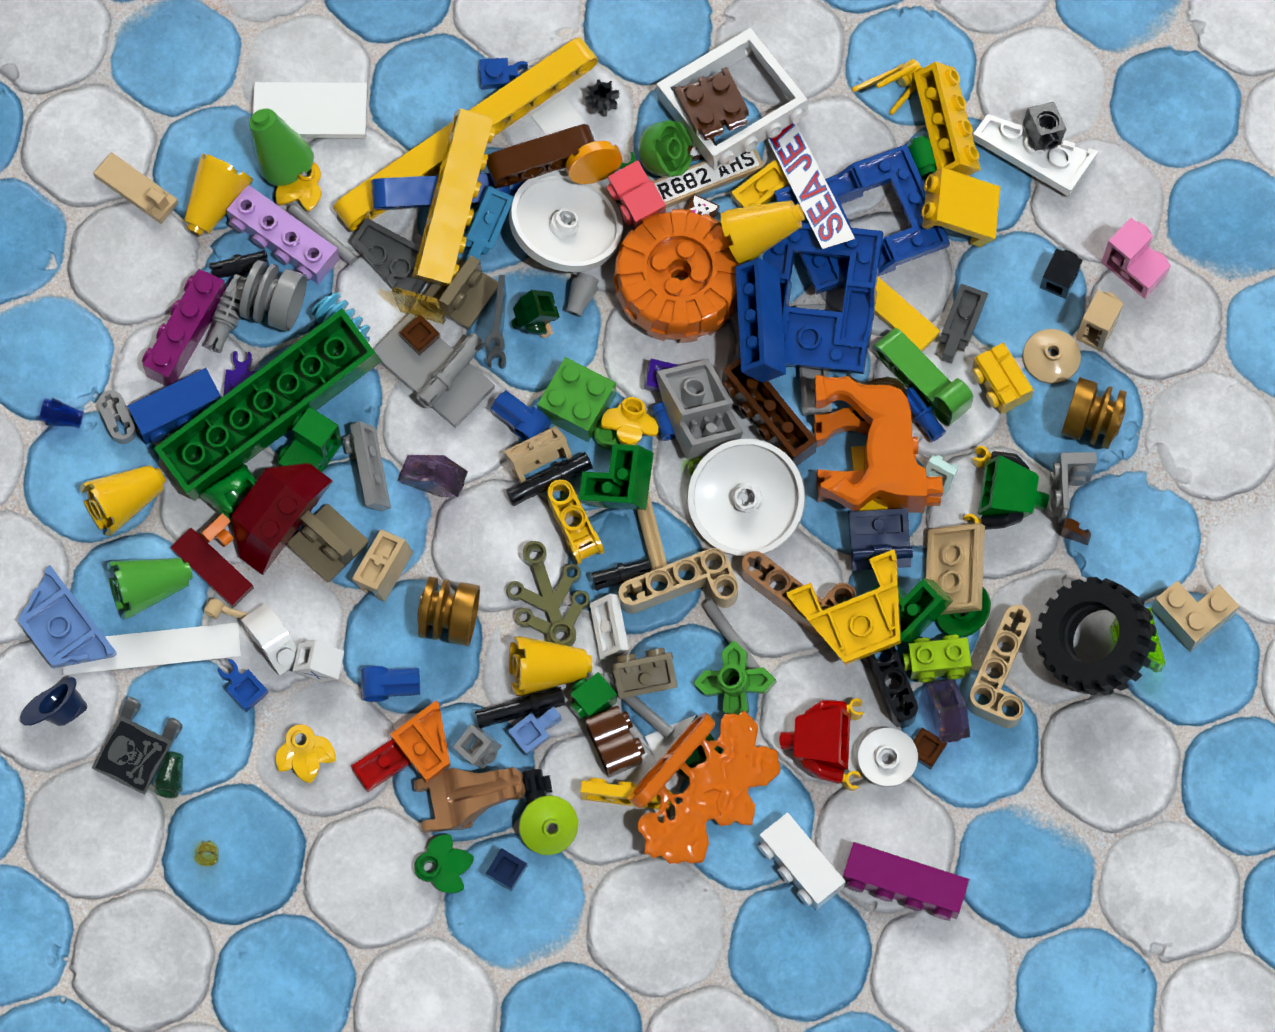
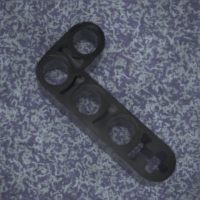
M893 646L880 651L889 655L890 660L887 662L878 661L875 658V654L866 657L891 722L897 727L906 728L915 721L918 704L896 647ZM888 679H896L901 684V687L890 689L885 682ZM901 697V704L903 709L909 710L907 716H905L903 712H898L900 706L899 699Z

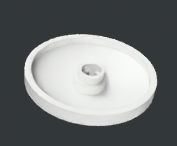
M553 171L525 181L517 190L509 211L510 228L522 250L538 263L558 271L583 272L601 266L614 254L622 237L623 220L617 203L612 200L608 191L597 182L592 184L575 183L569 178L567 171Z
M737 439L717 446L697 465L689 484L688 506L695 527L711 545L721 551L737 556H745L752 551L766 554L780 547L794 534L805 510V485L796 464L781 449L757 439Z

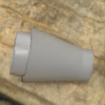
M578 272L576 278H572L568 305L565 311L574 316L582 317L584 310L599 289L597 287L599 280L591 275Z

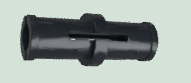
M266 250L243 256L239 253L235 254L234 258L209 263L210 269H212L211 274L218 278L235 274L245 276V272H250L257 260L265 261L268 267L270 266Z
M647 557L646 559L624 565L622 562L617 563V567L595 573L592 572L596 591H599L603 588L622 584L627 580L648 573L652 569Z

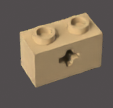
M1097 290L1082 318L1076 340L1102 352L1117 324L1124 302L1120 301L1113 293Z

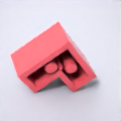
M638 160L608 176L609 185L606 186V189L613 201L619 200L621 203L620 214L627 226L632 224L634 229H636L643 223L644 219L658 212L660 214L666 213V204L653 181H649Z

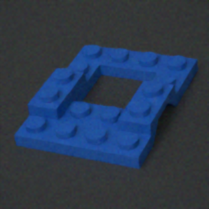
M907 144L852 163L839 174L825 179L850 228V223L841 204L863 197L865 191L891 183L910 228L883 238L878 276L895 271L896 266L949 247L950 241L943 227L936 225L930 229L922 228L923 217L921 211L925 204L926 191ZM791 185L774 191L776 202L792 200L795 205H800ZM804 213L805 220H803V221H801V222H802V223H809V221H808V219H807V217H806V215H805V213ZM799 253L816 295L839 286L842 289L846 288L850 258Z
M802 223L800 229L764 252L763 260L777 267L780 271L785 366L864 374L877 297L876 286L883 243V231L850 228L855 239L822 249L810 223ZM794 253L850 258L842 312L789 307Z

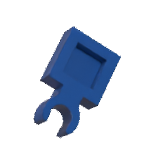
M508 58L480 59L482 90L501 89L509 83V80H514L522 75L518 71L528 69V62L519 61L514 65H508Z
M228 659L229 664L233 667V671L226 674L218 668V673L223 680L231 682L226 688L227 692L247 713L269 692L249 669L241 675L235 661Z

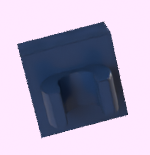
M501 848L487 870L486 876L512 891L528 865L523 860Z

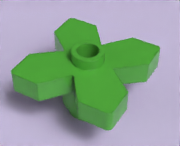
M732 641L722 651L723 667L720 671L705 670L695 680L694 684L707 697L724 694L723 712L725 714L734 713L739 715L742 711L750 712L747 693L766 694L776 684L777 680L764 667L747 670L748 653L736 641ZM739 678L735 685H731L734 679Z

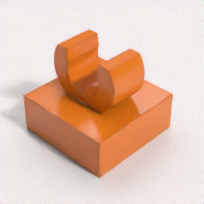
M223 513L219 514L199 533L207 543L214 538L222 547H226L234 539L224 529L231 521Z

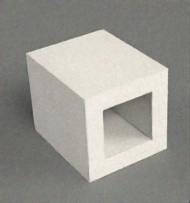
M317 640L299 643L293 672L319 682L338 680L343 669L344 651Z

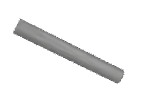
M296 203L289 207L288 212L337 247L339 256L345 262L352 265L356 261L357 256L301 207Z
M713 599L707 601L703 607L728 643L736 641L748 653L747 670L760 668Z
M607 672L603 678L617 693L615 678ZM633 696L622 699L666 738L672 735L675 729L638 697Z

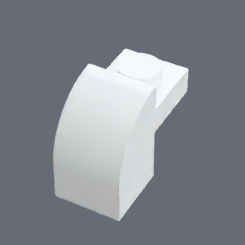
M264 603L241 619L252 639L262 649L277 674L282 675L294 666L298 648L283 623L267 604Z

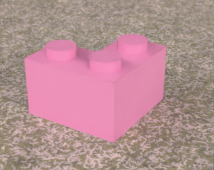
M1130 218L1108 241L1101 263L1145 299L1168 275L1171 265L1165 255L1159 251L1155 252L1149 247L1153 238L1149 228L1142 222L1137 223L1133 218Z

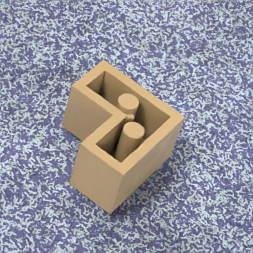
M1177 580L1155 598L1151 609L1191 652L1234 617L1239 605L1220 584L1197 602Z

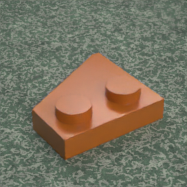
M437 700L390 734L392 740L426 783L451 766L440 706Z

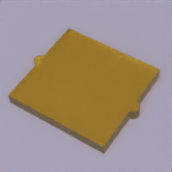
M393 286L391 292L400 312L406 314L411 312L416 317L421 314L427 320L441 324L445 323L446 318L438 299Z

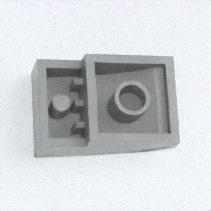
M709 359L657 371L656 377L668 419L687 459L706 455L723 443L741 439L743 431L731 411L733 401L722 385Z

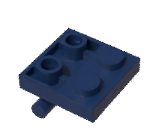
M908 508L848 512L852 571L872 570L869 559L893 549L897 555V568L911 567L913 549L910 546Z

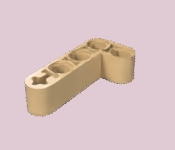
M711 548L625 581L619 588L618 596L621 609L626 613L634 614L706 586L716 605L721 608H728L737 601L739 586L725 553L720 549ZM715 560L722 566L719 569L712 570L706 566V563ZM683 571H690L694 577L686 581L682 580L678 575ZM660 581L665 583L667 587L663 591H656L651 586L653 583ZM726 586L731 588L733 592L729 596H722L717 590L720 587ZM642 587H646L647 596H645V591H642ZM632 593L634 597L637 596V600L632 601L630 597H627V594Z
M1012 605L1005 612L967 702L971 713L1004 728H1013L1018 725L1024 713V703L1016 695L1002 690L1031 621L1029 610L1022 605ZM1016 617L1021 620L1018 623L1015 633H1013L1010 631V628L1013 620ZM1002 642L1011 645L1012 651L1002 652L999 650L998 644ZM990 668L997 669L1001 673V677L997 679L990 678L986 670ZM983 694L988 697L990 703L980 705L975 701L974 697ZM1005 706L1013 707L1017 711V715L1008 717L1002 712V708Z

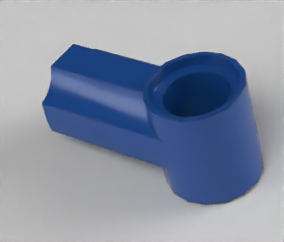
M507 390L500 393L491 407V412L510 425L516 435L523 441L546 431L551 425V420L536 407H528Z
M369 666L361 670L362 699L364 701L380 702L389 699V697L420 695L419 668L388 670L383 666Z

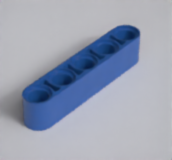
M481 173L477 180L481 182L480 191L477 198L472 199L471 205L479 204L487 185L510 194V186L497 188L493 183L490 173ZM438 175L372 179L373 209L430 207Z

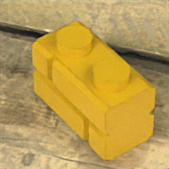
M1001 343L974 358L973 369H971L972 376L977 384L983 383L988 391L986 397L992 408L998 407L1001 414H1004L1032 398L1034 390L1005 343Z

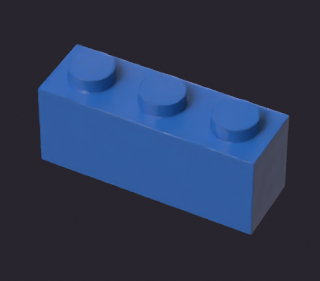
M204 368L127 407L147 445L151 442L158 443L164 440L169 433L182 428L222 397L207 368Z

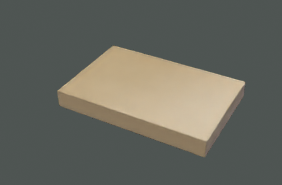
M981 523L928 529L925 579L934 580L953 600L940 615L982 611L985 526Z

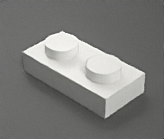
M608 594L591 602L590 608L600 659L610 660L629 651L618 594Z

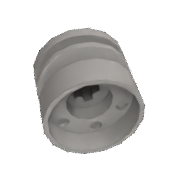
M257 260L251 268L242 289L240 316L246 319H250L253 316L255 322H262L268 313L269 326L290 331L298 318L304 301L307 275L286 269L279 278L278 265L271 264L268 267L267 262Z

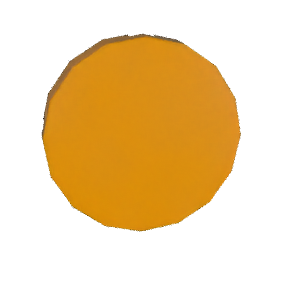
M609 141L591 142L579 148V153L575 156L573 154L570 155L566 162V170L569 178L575 183H596L617 171L623 161L619 147L616 144L614 146L611 145Z

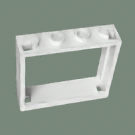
M751 28L657 83V97L675 121L681 122L686 127L692 142L713 170L726 163L731 164L742 153L753 151L759 143L767 138L776 137L785 127L792 123H799V119L808 114V99ZM753 53L789 98L790 102L715 146L711 139L705 141L702 134L696 136L676 96L674 87L678 85L684 87L697 82L699 77L704 76V78L720 73L722 68H728Z

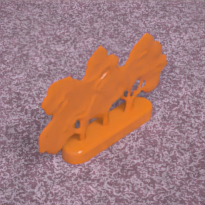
M742 711L739 715L734 713L724 714L720 724V736L715 741H707L705 739L713 730L715 721L706 712L699 715L630 793L628 800L637 808L646 806L656 795H659L661 799L658 812H649L642 815L638 820V831L646 840L645 854L650 855L652 858L662 856L669 864H680L684 861L690 864L702 863L709 845L706 822L714 819L720 826L732 825L734 821L741 825H753L755 803L748 795V788L767 786L769 782L779 775L781 768L776 749H770L766 746L757 748L755 746L758 724L746 711ZM701 745L707 759L704 763L690 768L685 761ZM717 746L721 747L723 753L719 754L714 748ZM680 768L689 777V786L683 793L671 794L665 784ZM674 798H681L683 802L677 804ZM667 801H670L675 807V818L673 820H669L666 809L670 806ZM660 814L663 815V823H660L658 821V817Z

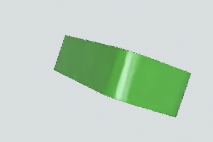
M898 328L892 329L873 346L877 357L907 388H914L927 408L932 407V413L944 425L949 427L971 408L974 396L970 388L959 378L951 382Z

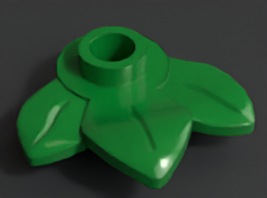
M451 834L440 835L432 839L427 852L419 855L414 864L415 873L420 880L433 882L435 887L444 893H458L465 889L460 875L464 874L474 861V856L460 849H452L453 840ZM427 863H432L435 865V870L430 873L426 872L424 866Z

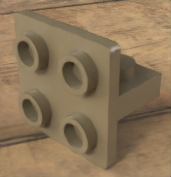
M470 255L466 262L457 257L456 264L459 265V272L450 285L442 286L432 283L422 297L424 303L466 329L472 327L498 289V281L483 273L481 261Z
M326 504L316 515H313L308 510L300 518L303 528L287 544L294 553L325 581L331 582L369 542L363 534L333 507Z
M664 648L645 651L646 657L636 659L635 653L616 657L617 663L611 664V668L614 673L618 698L623 699L678 688L672 652L665 653Z

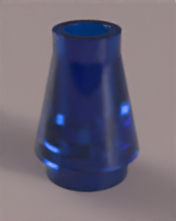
M45 398L39 421L46 422L45 425L80 428L84 411L77 410L55 398H52V400Z

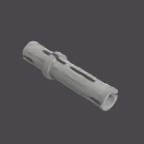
M470 333L443 367L431 375V380L416 396L423 406L429 409L432 408L437 399L445 391L451 389L455 378L484 346V342H482L479 336Z

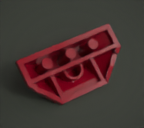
M311 463L266 468L231 515L239 557L260 574L264 575L302 524L300 518L308 510L312 511L333 480Z

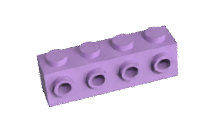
M250 185L239 194L227 209L229 224L239 233L244 231L249 234L251 240L258 247L270 249L274 252V257L282 264L287 265L289 263L296 268L297 272L306 274L307 281L311 279L319 285L340 259L337 247Z

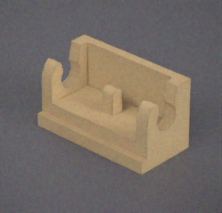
M557 426L504 451L514 477L520 483L526 481L525 474L561 456L566 457L567 460L573 458L566 437Z
M380 529L352 580L357 583L362 591L367 593L369 590L374 593L377 599L385 602L411 558L413 551L405 539Z

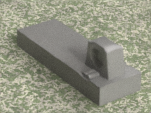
M361 421L351 424L352 433L343 437L346 453L356 455L365 505L381 512L390 509L391 504L376 427Z

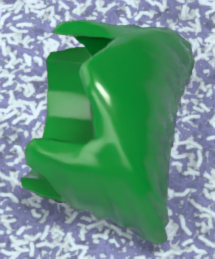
M244 464L219 482L205 489L199 496L216 508L217 511L223 513L228 519H231V515L257 480L249 471L248 466Z

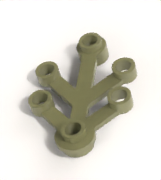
M530 541L523 548V558L528 565L533 567L542 596L524 588L523 584L518 581H513L507 586V595L513 601L522 600L547 612L551 623L533 616L532 611L528 608H521L517 611L516 623L522 628L532 627L546 634L548 642L573 646L576 641V630L573 626L581 611L585 610L590 604L588 593L580 590L573 594L572 606L564 619H562L559 609L572 584L579 581L581 577L580 568L575 564L566 565L563 569V577L555 592H553L544 565L547 557L546 548L539 541ZM532 552L540 554L537 560H533L529 556ZM569 570H575L577 575L574 578H570L566 573ZM513 587H518L521 589V593L513 595L510 590ZM579 596L586 598V602L582 605L575 602ZM522 614H528L530 619L527 622H522L519 617ZM559 632H564L567 634V638L565 640H558L556 635Z

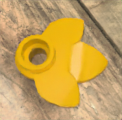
M313 162L309 170L311 171L309 176L304 177L300 173L297 176V181L277 187L276 201L278 205H285L300 200L302 206L308 212L316 207L322 195L318 184L321 179V171L316 163Z
M628 397L619 404L618 408L608 409L601 419V427L616 430L618 440L624 445L638 444L643 434L657 436L658 424L655 418L646 413L645 404L636 397Z
M304 724L295 725L288 730L286 743L276 753V765L279 772L293 768L297 776L307 783H312L316 778L320 763H333L336 761L335 750L330 741L324 737L315 736L314 731ZM299 733H303L307 738L303 745H298L295 742V736Z

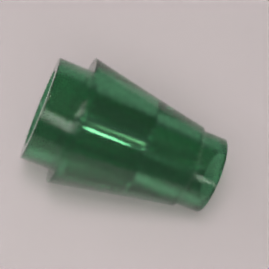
M177 752L166 753L153 782L154 792L158 796L170 799L177 798L178 793L182 791L184 758L182 754Z

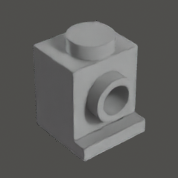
M473 724L468 727L453 746L472 765H477L482 769L496 759L498 750L502 747L486 731ZM477 736L478 738L469 749L466 748L474 737Z

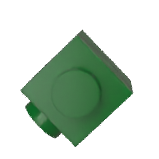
M599 672L588 680L583 678L572 687L573 692L570 693L572 702L570 708L579 719L583 717L588 719L602 713L617 702V693Z

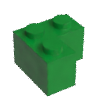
M308 407L305 413H299L292 424L295 440L290 446L286 445L278 456L279 467L311 463L323 472L343 445L338 424L313 408Z
M613 444L609 473L582 471L579 501L592 507L646 510L654 453L640 445Z
M923 578L908 594L898 585L901 641L913 643V640L917 639L953 602L934 580ZM877 583L872 590L879 588V583Z

